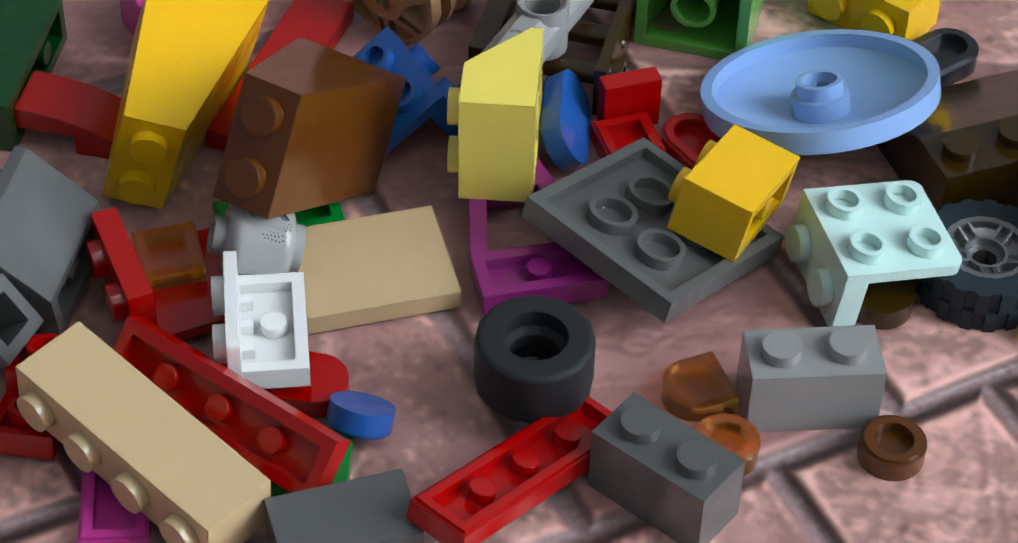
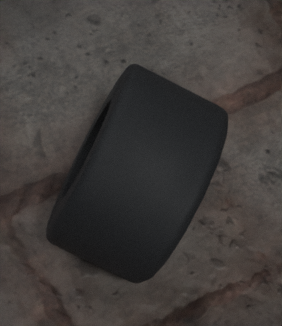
M545 296L515 297L492 307L479 321L474 338L473 377L478 395L494 412L510 420L533 423L543 417L563 418L577 411L590 395L594 376L596 339L591 323L576 307L557 298ZM526 357H537V358H542V359H544V360H536V361H535V360H529V359H523V358H526Z

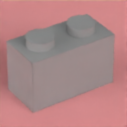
M875 325L743 330L736 387L745 433L862 428L869 420L879 416L887 372Z

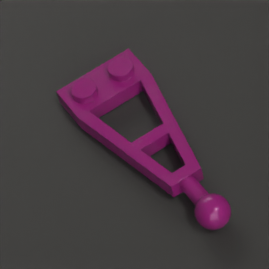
M538 156L534 193L555 183ZM468 199L470 274L483 316L492 307L515 297L538 295L557 298L565 303L608 297L609 282L595 274L590 267L555 242L489 251L487 209L522 205L525 202Z

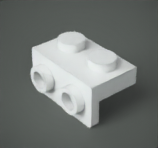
M223 251V276H211L213 316L225 315V324H212L214 360L220 364H228L230 370L262 389L311 386L304 272L238 276L236 251Z

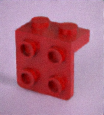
M116 207L90 213L94 240L85 242L86 255L94 278L99 279L103 277L106 284L103 285V293L113 323L122 321L124 325L128 316L143 317L180 340L212 332V324H225V315L213 316L211 276L222 275L218 268V255L207 253L209 228L134 248Z

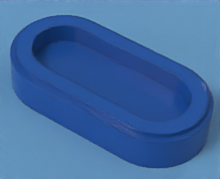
M570 69L563 70L546 78L543 88L540 122L542 142L550 160L557 168L567 171L588 161L591 109L587 94L579 78Z

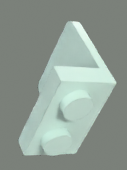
M911 180L803 189L794 223L787 228L785 237L787 254L792 262L797 263L807 283L809 299L815 307H819L828 326H853L856 324L870 283L951 276L958 273L962 263L959 251L923 187Z

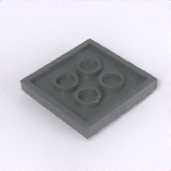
M644 137L527 196L521 217L543 232L547 238L566 249L590 267L595 274L606 279L637 302L642 309L653 314L663 323H666L777 256L784 239L782 234L766 224L735 262H732L668 229L667 226L675 203L668 200V195L677 175L685 166Z

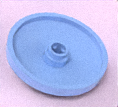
M829 29L783 35L740 49L722 59L708 71L700 87L703 118L708 128L720 138L736 124L795 155H822L857 150L901 136L929 118L936 110L941 98L940 67L936 58L926 48L911 40L888 33L854 29Z

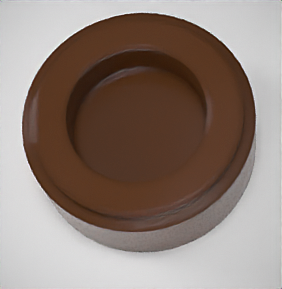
M897 415L877 416L869 420L861 429L857 447V458L861 466L876 478L886 481L907 480L915 476L923 466L927 450V438L923 430L907 418Z

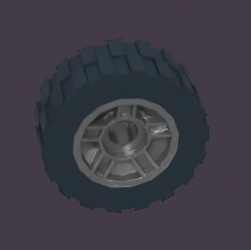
M965 199L961 200L960 203L951 204L950 202L941 206L937 214L959 251L962 263L958 273L955 275L918 279L915 293H918L921 297L920 302L926 309L930 308L936 313V317L945 322H953L959 328L966 330L972 328L982 330V332H994V330L1005 329V331L1016 329L1018 325V208L1010 204L1008 206L996 203L995 200L988 199L984 201Z

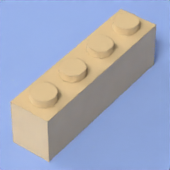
M80 321L15 366L19 398L16 402L25 421L36 431L43 432L47 430L60 441L69 458L79 469L87 473L93 470L111 486L115 497L125 509L134 514L142 512L156 524L166 543H244L266 525L264 498L271 497V480Z

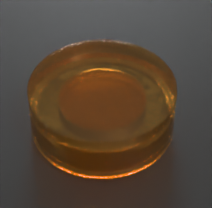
M716 414L705 418L697 425L695 430L745 460L743 477L755 469L758 463L761 439L758 430L752 423L737 415Z

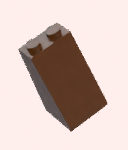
M295 39L245 72L213 197L265 219H271L374 193L407 78L308 39Z

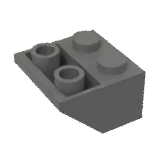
M15 145L4 168L0 169V273L7 277L43 318L44 322L35 333L60 335L67 330L92 275L86 255L85 242L94 240L90 213L100 211L101 208L99 201L35 153L28 148Z

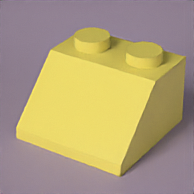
M531 27L465 61L461 87H449L447 125H458V136H449L447 172L458 173V198L525 202L527 196L534 193L541 122L544 28Z

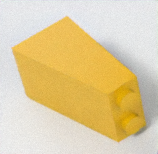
M143 0L132 41L102 196L123 200L134 205H145L163 209L207 138V128L247 71L269 0Z

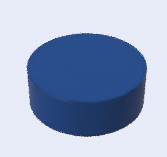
M338 391L330 395L325 420L333 430L343 435L364 440H379L391 434L396 407L391 402L372 394L358 391Z

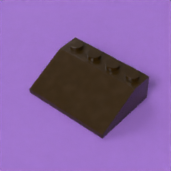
M1018 70L941 87L940 102L929 118L901 136L876 144L901 181H915L923 187L936 212L945 204L950 202L951 204H956L965 199H973V201L995 200L996 203L1006 206L1010 204L1018 208Z

